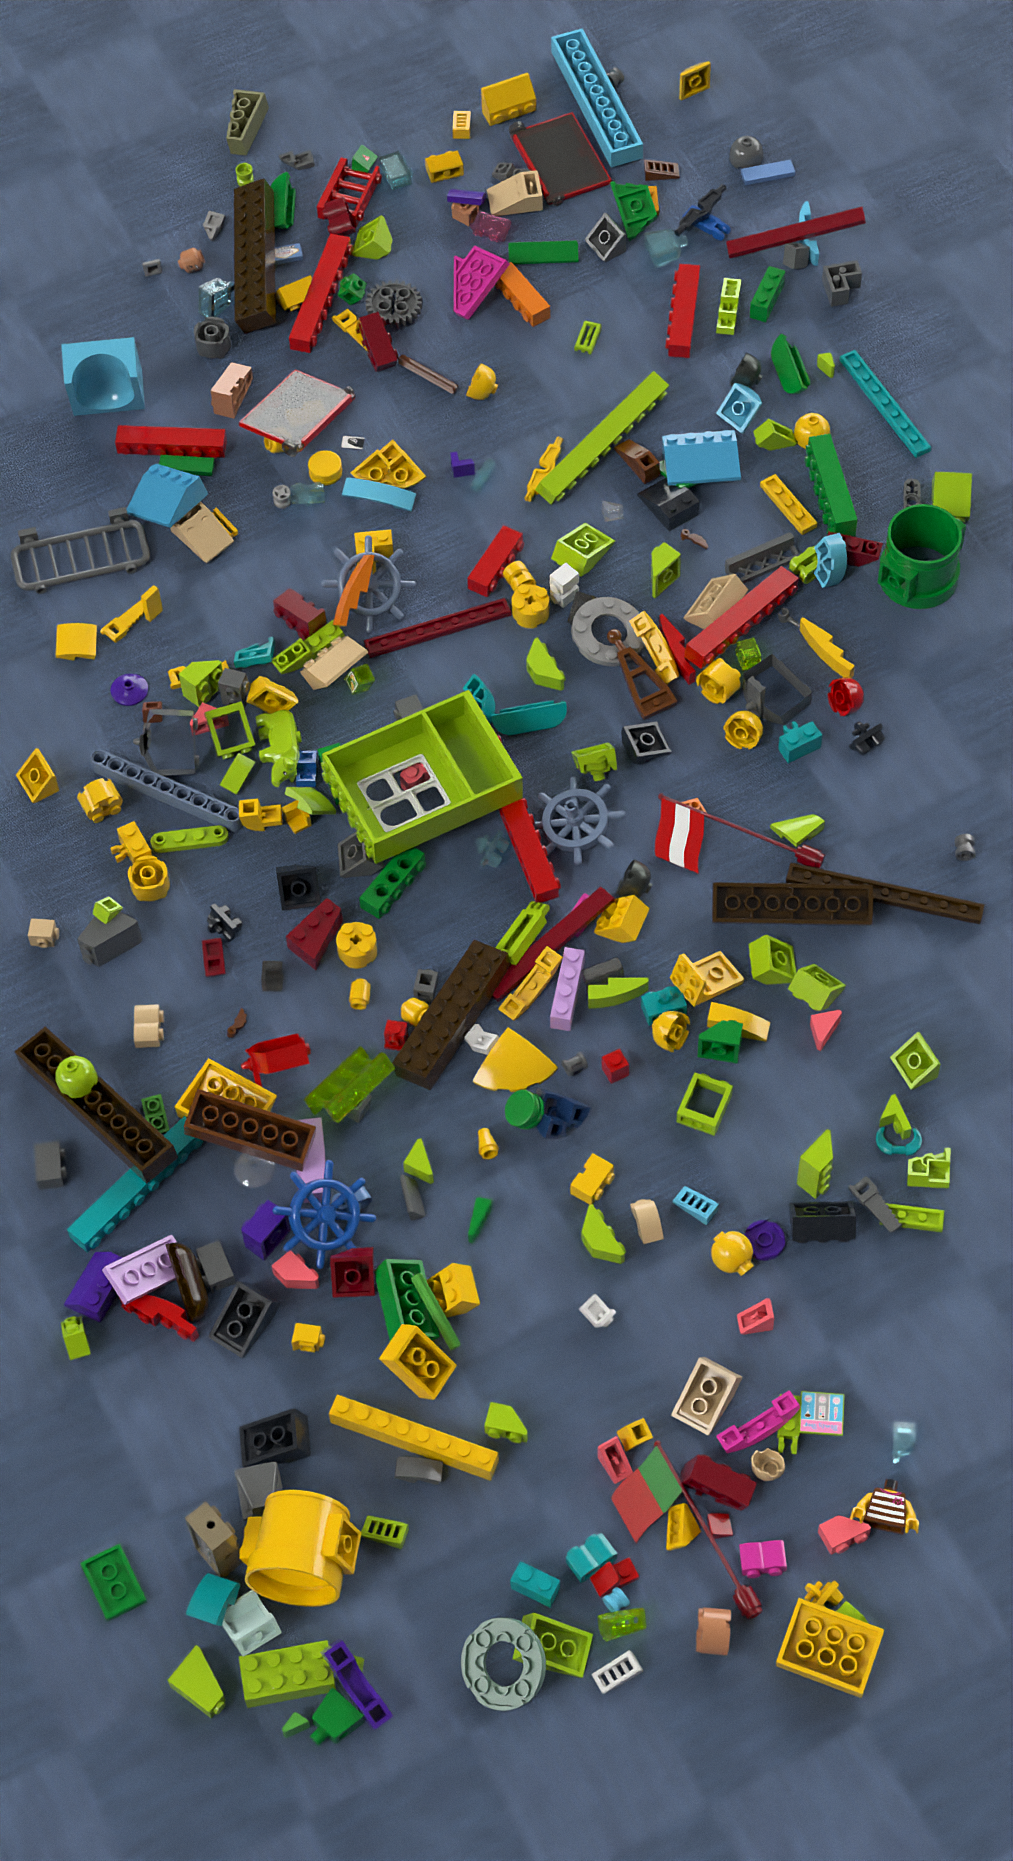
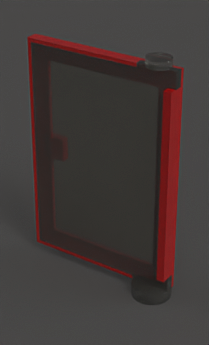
M573 112L529 127H525L523 122L520 121L513 123L509 127L510 137L530 171H538L541 191L549 205L559 206L565 199L609 185L612 182Z
M295 369L239 422V426L282 444L283 451L288 456L294 457L355 399L354 390L350 386L341 389Z

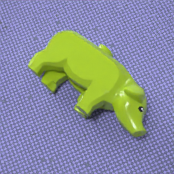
M279 710L271 714L263 713L255 716L257 727L264 725V727L258 729L260 741L269 738L271 745L260 750L259 757L262 763H274L271 774L272 784L275 787H279L287 779L293 783L297 776L296 768L300 757L299 743L302 742L301 733L297 731L293 714L288 710Z

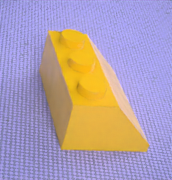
M528 72L481 88L482 113L490 126L536 111V96Z

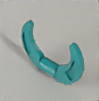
M881 1127L876 1134L875 1140L878 1148L883 1153L891 1156L892 1153L906 1154V1156L913 1155L920 1149L922 1143L921 1134L916 1128H913L914 1139L906 1144V1147L892 1146L884 1138L883 1132L885 1127Z

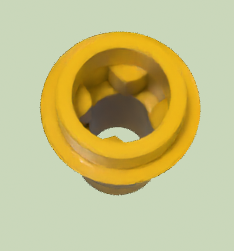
M488 1128L480 1129L478 1131L479 1154L483 1159H493L498 1155L499 1147Z

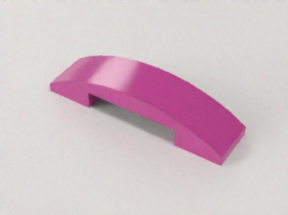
M790 1390L771 1401L773 1407L738 1429L733 1425L718 1434L716 1437L726 1453L752 1446L786 1424L800 1409L799 1403Z

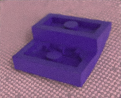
M450 189L447 195V202L482 205L485 202L487 193Z

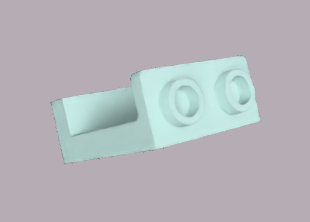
M253 1590L236 1599L235 1605L228 1604L222 1626L242 1656L247 1655L282 1633L272 1613L267 1611L257 1593Z

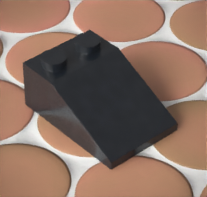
M667 478L637 493V496L668 531L699 515L700 501L686 487L668 486Z
M237 1281L208 1337L240 1358H244L271 1323L281 1302L249 1282Z
M295 1408L239 1427L242 1467L244 1468L270 1462H277V1464L289 1463L311 1456L308 1416Z

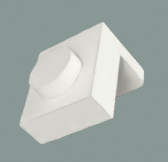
M474 1024L465 1036V1040L473 1051L486 1055L489 1054L499 1039L498 1035L484 1032L479 1024Z
M593 1294L579 1308L595 1328L608 1326L614 1320L612 1316L616 1313L614 1309H609L596 1294Z

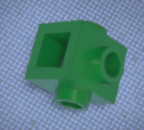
M354 273L344 277L340 282L341 286L338 296L351 306L362 299L367 283Z

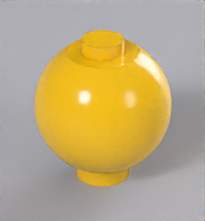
M722 1231L713 1239L715 1243L711 1247V1257L714 1264L721 1271L726 1273L738 1272L740 1276H743L754 1267L751 1263L753 1247L745 1235L736 1231H729L725 1234Z

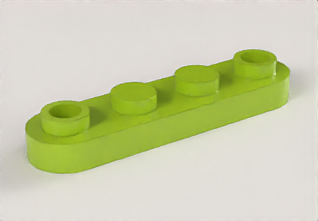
M217 825L159 832L151 837L150 842L155 852L165 853L222 846L227 843L229 835L224 826Z

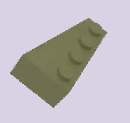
M234 89L232 112H230V123L228 124L226 140L231 154L247 155L269 106L266 95L263 92Z

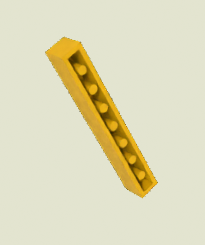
M338 1394L329 1412L330 1422L423 1457L443 1462L445 1465L489 1481L492 1480L499 1463L498 1452Z

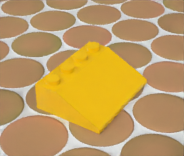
M208 1058L175 1105V1110L179 1118L182 1119L184 1116L187 1118L197 1089L269 1112L277 1095Z
M798 1598L776 1660V1666L862 1698L885 1629Z

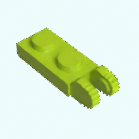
M793 1395L800 1405L801 1396ZM800 1409L786 1424L777 1430L779 1453H783L784 1439H792L791 1451L792 1454H797Z

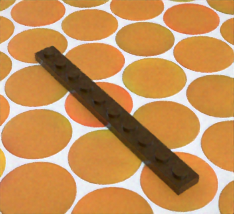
M791 862L786 877V883L873 885V902L978 925L981 924L985 904Z

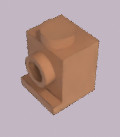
M453 203L451 206L452 218L467 226H470L479 217V205Z

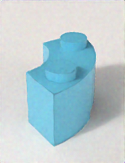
M840 533L823 537L814 547L818 559L814 575L822 588L839 584L845 575L847 566L846 543Z

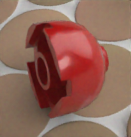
M849 677L832 680L829 684L831 692L828 693V701L832 710L835 713L838 711L841 714L839 716H846L857 712L864 701V691L861 685Z

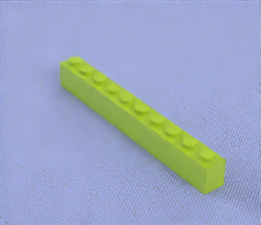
M653 371L539 482L535 490L550 504L555 500L559 502L564 497V492L567 489L571 490L576 485V480L578 478L582 479L588 473L587 469L590 466L593 468L600 461L599 457L601 455L606 456L612 444L617 445L623 438L621 435L624 432L628 434L634 427L632 424L635 421L639 423L644 418V413L646 411L650 412L656 406L655 402L658 399L661 401L667 395L666 390L669 384Z

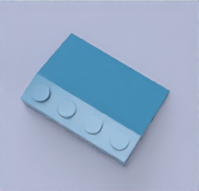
M735 430L662 436V454L668 486L680 483L696 484L741 480Z
M155 464L142 476L128 505L127 514L171 528L204 499L208 492L199 476Z

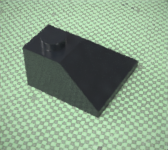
M289 865L276 867L282 911L321 904L315 866Z

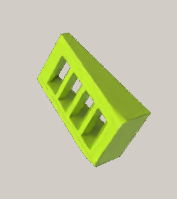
M367 1515L361 1531V1537L402 1549L409 1526L402 1522ZM371 1523H375L373 1532L369 1533L368 1530ZM379 1525L383 1526L380 1535L377 1534ZM387 1528H391L389 1536H385ZM395 1530L399 1531L397 1538H393Z

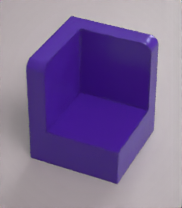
M450 452L454 478L475 475V464L472 459L459 460L457 452Z

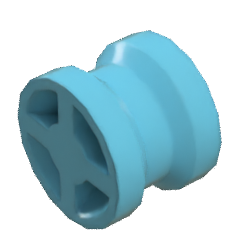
M615 1587L610 1595H605L602 1598L606 1607L614 1615H618L622 1607L630 1605L627 1596L618 1587Z

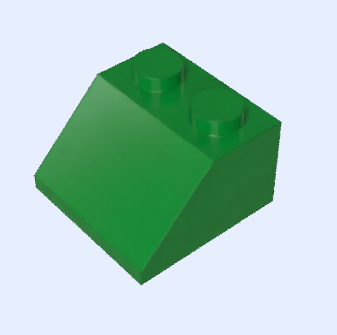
M722 1020L699 1034L697 1057L737 1064L742 1041L743 1023H738L735 1020Z

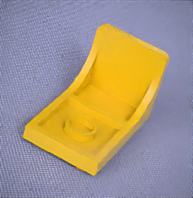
M721 951L695 963H692L683 953L679 955L670 976L673 984L678 987L693 1007L744 982L743 976Z

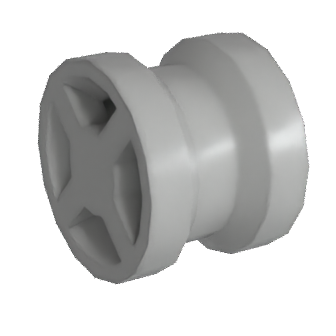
M285 485L275 487L272 492L274 505L282 509L289 507L292 502L290 489Z

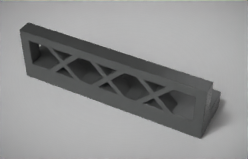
M789 532L726 559V574L744 573V577L740 578L744 584L781 566L788 565L793 557L800 555L794 547V536ZM789 550L793 554L791 557L782 556L784 552ZM770 558L777 559L775 564H769L766 561ZM757 565L761 566V569L753 571L750 570V567Z

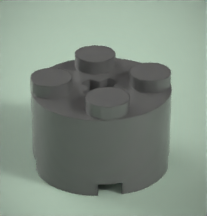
M207 317L205 321L201 323L199 321L195 325L194 338L198 354L207 358H224L231 347L229 327L224 323V320L218 317Z

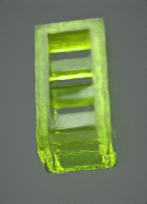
M643 1607L604 1613L597 1616L599 1632L606 1642L647 1628L645 1609ZM635 1617H637L638 1623H634Z

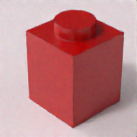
M620 1048L602 1056V1070L611 1084L629 1076V1063Z

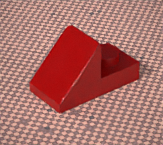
M630 1557L614 1565L611 1562L606 1563L590 1577V1580L599 1598L612 1593L615 1587L622 1588L638 1580L639 1574Z

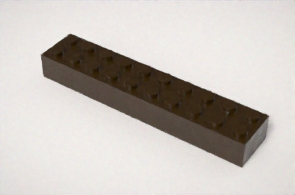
M265 178L234 189L235 322L245 334L276 323L274 190Z
M46 1026L14 1051L20 1065L146 1184L178 1158L173 1144L99 1075L97 1084H94L91 1088L92 1091L83 1097L71 1098L69 1095L61 1093L55 1079L56 1070L64 1059L77 1055Z

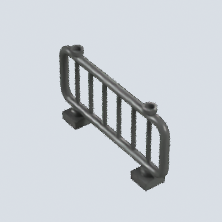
M126 507L108 511L111 524L42 540L38 538L36 527L19 530L18 535L21 544L13 548L11 552V562L16 583L23 590H35L37 594H43L46 592V587L125 569L128 574H133L137 571V567L146 564L150 558V550L144 527L138 521L129 520ZM130 527L137 529L143 556L140 559L132 561L124 529ZM120 530L127 562L113 565L106 533ZM102 534L109 566L95 569L88 537ZM84 538L91 570L77 573L70 541ZM66 542L73 574L59 577L51 545ZM48 546L55 578L41 581L33 549ZM30 550L37 582L25 583L23 581L18 559L20 552Z

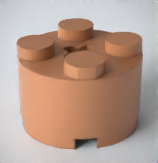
M704 1607L698 1609L696 1652L701 1654L728 1655L731 1610Z

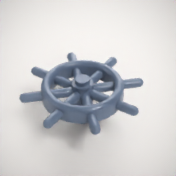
M369 535L365 537L364 553L348 558L340 549L336 548L334 554L343 565L340 568L337 580H323L321 586L324 588H337L338 595L341 598L344 587L348 582L346 577L349 570L353 572L356 567L355 564L360 562L364 555H374L373 561L378 562L382 566L373 575L371 571L368 591L359 595L360 599L365 594L366 608L358 605L357 609L350 611L366 616V631L368 633L373 631V616L382 614L387 610H390L399 620H402L404 614L394 605L398 599L400 589L416 587L415 581H401L399 572L394 565L403 555V550L397 549L389 559L379 553L372 552V537ZM388 571L391 581L379 580ZM378 588H391L389 597L387 598ZM373 594L383 603L376 608H373Z
M573 776L570 778V790L556 795L553 799L543 792L538 794V798L547 806L543 812L542 821L535 822L533 826L535 830L544 829L550 841L546 846L548 855L556 847L564 851L574 852V863L581 865V851L587 850L599 842L608 849L614 847V843L605 837L609 820L622 819L626 816V813L624 811H607L602 798L610 790L609 784L603 785L595 794L589 790L578 789L577 778ZM579 801L587 802L586 805L580 810ZM594 806L600 812V814L587 815ZM556 812L565 817L552 820ZM599 822L596 829L592 828L587 823ZM565 826L558 834L552 830V827ZM583 830L589 835L581 839L580 831ZM573 831V840L564 839Z

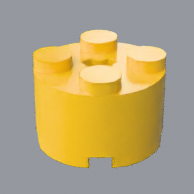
M521 584L512 596V616L518 625L524 628H536L537 625L544 624L548 620L549 596L545 588Z
M718 658L697 676L696 683L697 686L701 685L703 689L701 693L712 703L718 704L722 702L723 704L740 688L739 678L741 674L737 669H733L725 663L723 659Z
M103 778L94 780L83 787L85 791L82 794L79 792L77 795V799L87 817L93 820L94 823L101 822L109 814L115 815L121 811L122 798L111 779H108V781H104Z
M142 856L136 859L135 863L128 869L131 890L139 901H155L166 897L170 887L167 867L163 861L158 860L155 856Z
M361 922L345 923L342 925L336 937L340 960L350 968L366 967L377 956L376 935L372 926Z

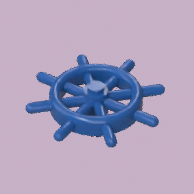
M327 1160L325 1163L324 1179H315L305 1184L296 1172H292L290 1178L299 1190L292 1198L290 1207L276 1206L272 1210L275 1215L289 1216L290 1226L295 1235L284 1245L283 1249L289 1252L300 1242L307 1247L316 1249V1267L318 1269L324 1267L327 1250L337 1249L343 1245L347 1250L356 1248L350 1239L355 1234L359 1222L372 1223L376 1221L374 1214L360 1213L359 1203L354 1195L365 1185V1179L359 1178L350 1187L337 1180H333V1162L331 1160ZM323 1188L322 1203H320L312 1191ZM332 1188L341 1195L330 1204ZM305 1198H307V1200L311 1203V1205L314 1208H301ZM344 1202L347 1203L348 1212L335 1211ZM300 1217H309L312 1221L303 1228ZM335 1220H347L345 1229L342 1230ZM317 1226H319L318 1241L309 1236ZM328 1226L337 1236L330 1241H327Z

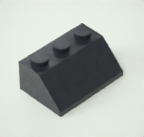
M852 1201L789 1203L790 1227L793 1241L797 1243H807L809 1241L827 1243L830 1240H838L840 1242L856 1240V1214Z

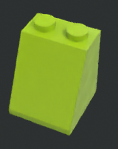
M935 472L932 479V505L948 511L963 523L969 521L972 473Z

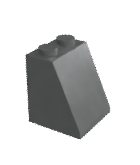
M119 912L107 924H104L94 916L77 940L82 959L89 965L94 964L97 967H101L140 944L142 937L138 921Z

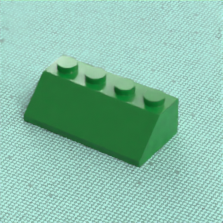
M385 1259L374 1270L389 1340H392L402 1324L417 1326L431 1340L438 1339L440 1337L438 1327L411 1280L418 1273H422L426 1279L422 1260Z

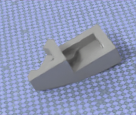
M209 211L203 227L209 239L214 241L226 217L223 214Z

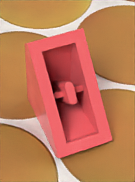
M202 702L194 715V718L198 719V730H195V735L209 732L204 713L217 708ZM227 715L212 719L215 729L229 726ZM192 719V720L190 721V727H191V732H192V736H193V719Z
M835 1010L811 1015L810 1027L817 1050L821 1051L841 1022L842 1011Z
M769 1298L737 1314L740 1334L745 1335L773 1330L774 1314Z
M617 1436L598 1446V1459L614 1484L633 1473Z

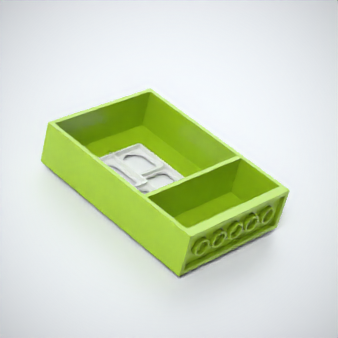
M469 690L322 754L323 762H321V767L324 771L322 777L326 784L329 783L331 785L330 790L333 797L339 799L341 811L347 813V819L351 828L355 827L359 842L364 843L368 858H372L375 864L523 798V777ZM416 763H422L430 776V780L408 790H401L393 774ZM380 779H385L394 795L382 801L371 800L366 793L368 786ZM431 787H436L445 803L430 811H425L416 795ZM404 799L410 801L417 813L416 817L395 826L384 824L380 817L381 812L386 807Z

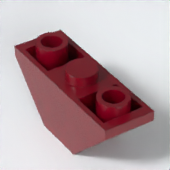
M828 531L827 536L833 535V534H837V533L829 532V531ZM840 534L846 543L848 565L860 567L879 560L883 543Z

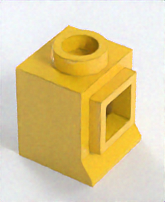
M295 1324L291 1342L293 1351L300 1349L301 1351L315 1353V1351H319L320 1347L324 1346L325 1335L322 1334L321 1326Z

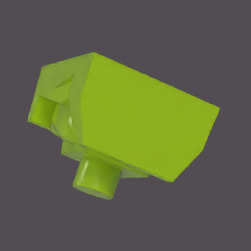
M608 742L571 752L575 767L579 768L581 773L587 774L589 772L593 775L594 781L605 779L604 772L610 771V766L617 770L615 748Z

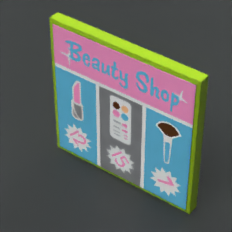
M801 1391L799 1433L843 1436L844 1394Z

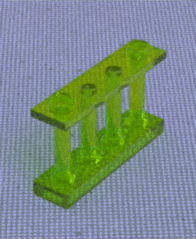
M359 1046L303 1100L314 1115L322 1108H325L333 1121L339 1123L395 1067L385 1053L380 1052L371 1060L364 1048Z

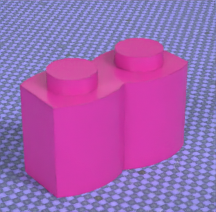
M783 1540L762 1543L752 1542L739 1545L742 1575L748 1578H758L763 1573H767L770 1576H779L783 1574L782 1572L786 1571L787 1565Z

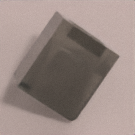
M263 961L261 975L263 992H282L284 982L283 961Z

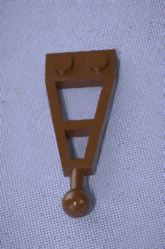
M610 630L607 633V640L611 644H615L619 650L617 658L634 705L643 720L676 706L678 701L668 685L631 646L628 648L624 646L621 641L622 634L619 630ZM629 656L639 667L629 671L625 658ZM646 674L660 690L640 699L633 679Z

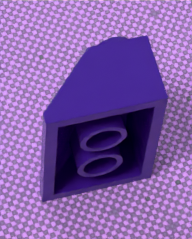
M95 1252L63 1305L101 1323L117 1296L116 1291L102 1270L105 1266L123 1257L112 1252Z

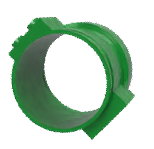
M912 505L899 511L890 521L886 548L880 558L877 583L881 586L884 593L897 604L912 609H929L946 602L954 594L958 586L960 575L959 552L963 548L966 525L948 511L934 505ZM908 547H925L933 549L945 557L935 561H918L903 555L899 550Z

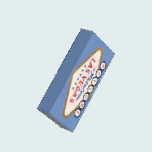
M300 243L275 247V265L303 260Z

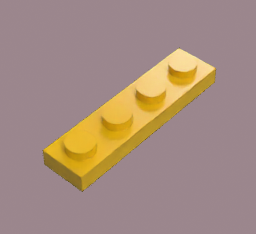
M776 474L760 482V487L801 535L817 527L816 520Z

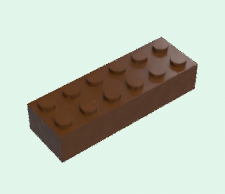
M197 1089L184 1124V1134L303 1172L316 1136V1126Z

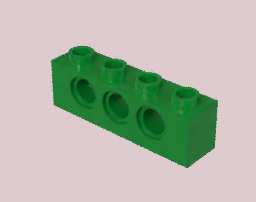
M412 847L395 855L360 896V908L378 919L384 914L386 915L394 901L401 898L403 890L413 883L418 872L424 870L426 866L425 853Z

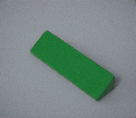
M577 240L508 243L509 263L578 262Z

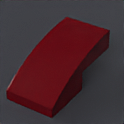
M222 939L201 940L205 976L225 975Z

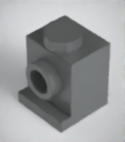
M418 969L413 988L414 998L433 1002L438 984V972H434L431 969Z

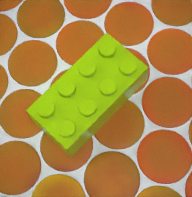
M328 1640L239 1656L247 1708L325 1694L332 1687L336 1690L334 1672L320 1653L329 1646Z

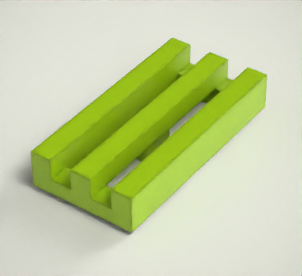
M584 321L574 346V351L581 350L582 353L588 351V354H592L602 324ZM590 326L584 344L580 345L587 327ZM594 327H596L591 343L589 346H587L593 333Z

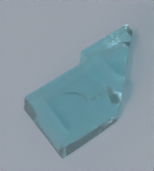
M893 1423V1464H897L900 1458L913 1452V1446L916 1443L915 1423Z

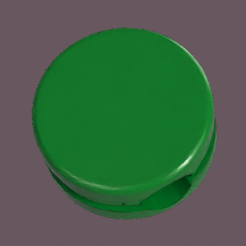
M528 1090L514 1092L505 1105V1117L508 1123L523 1130H530L537 1126L544 1114L543 1100L539 1095Z

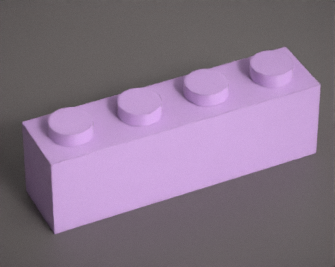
M567 947L564 949L550 1015V1028L565 1031L571 1030L585 963V950Z
M322 1118L298 1120L316 1126V1136L303 1172L297 1170V1174L306 1184L315 1179H324L326 1159ZM323 1188L312 1191L317 1199L322 1202ZM305 1198L304 1203H310L307 1200V1198Z

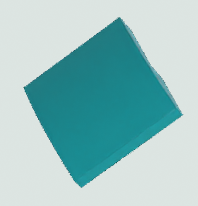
M207 1573L196 1588L188 1605L186 1615L222 1626L228 1604L235 1605L240 1583Z

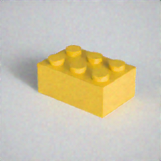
M405 1324L400 1326L379 1358L419 1398L435 1400L457 1366L417 1326Z

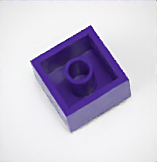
M269 1199L257 1207L254 1216L251 1219H247L241 1228L245 1247L264 1261L291 1231L288 1216L275 1215L272 1210L277 1205Z

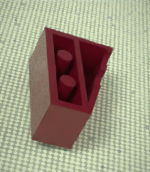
M289 588L273 600V612L278 618H282L290 629H294L302 640H306L327 624L325 610L322 608L316 609L313 602L307 603L303 601L304 597Z
M326 898L286 935L288 949L314 970H317L329 943L333 940L343 922L341 908Z

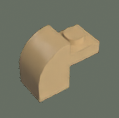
M642 1199L630 1204L631 1212L636 1219L638 1233L643 1244L664 1239L659 1214L654 1201Z

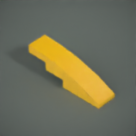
M802 617L800 620V632L809 646L839 675L852 678L855 665L843 658L844 651L832 644L833 636Z

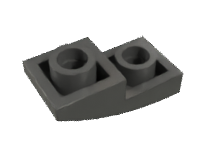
M499 162L492 172V177L504 181L520 172H528L530 169H517L513 163Z
M398 1457L396 1459L394 1478L414 1484L417 1480L439 1485L443 1462L417 1457Z

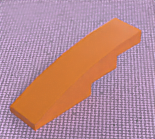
M364 555L353 570L339 600L333 625L339 627L346 626L349 610L357 609L360 593H367L374 555Z

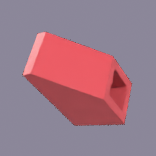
M289 1251L271 1265L273 1274L286 1288L317 1289L320 1287L318 1273L313 1268L309 1269L305 1265V1260L299 1254L295 1255L292 1251Z
M838 1515L820 1524L818 1534L831 1555L836 1552L841 1554L848 1550L850 1545L865 1542L869 1538L871 1527L869 1524H861L859 1521Z

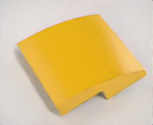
M86 623L57 625L55 658L74 661L75 657L94 660L96 656L97 625Z

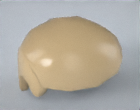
M767 1448L762 1452L756 1450L751 1457L752 1471L757 1478L763 1481L778 1479L784 1473L785 1462L779 1452Z

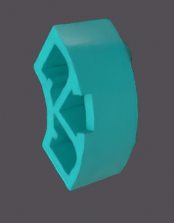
M473 674L463 687V690L471 692L486 719L491 724V714L495 713L494 697L483 681Z

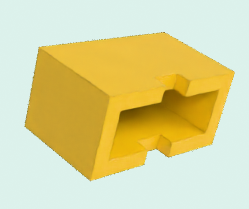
M594 1153L591 1154L584 1164V1168H586L584 1173L579 1172L570 1184V1194L589 1205L601 1198L604 1192L603 1188L606 1184L610 1185L615 1177L614 1165Z

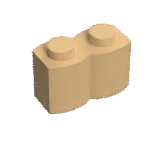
M159 1004L136 1005L134 1007V1043L136 1048L160 1047V1041L164 1040L163 1028L160 1029L161 1023L164 1022V1011H160Z

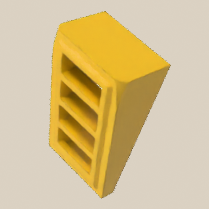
M454 111L453 139H470L471 111Z

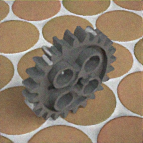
M398 279L395 280V283L389 280L388 284L382 281V286L376 284V289L371 288V293H367V299H365L368 315L379 311L380 317H384L386 325L389 324L390 328L393 325L399 328L400 324L406 326L407 321L412 323V318L417 319V314H421V309L423 308L422 296H420V291H417L416 286L411 287V283L405 285L404 280L398 283ZM394 293H396V300L394 305L395 310L394 314L392 315V308L394 302L393 297Z

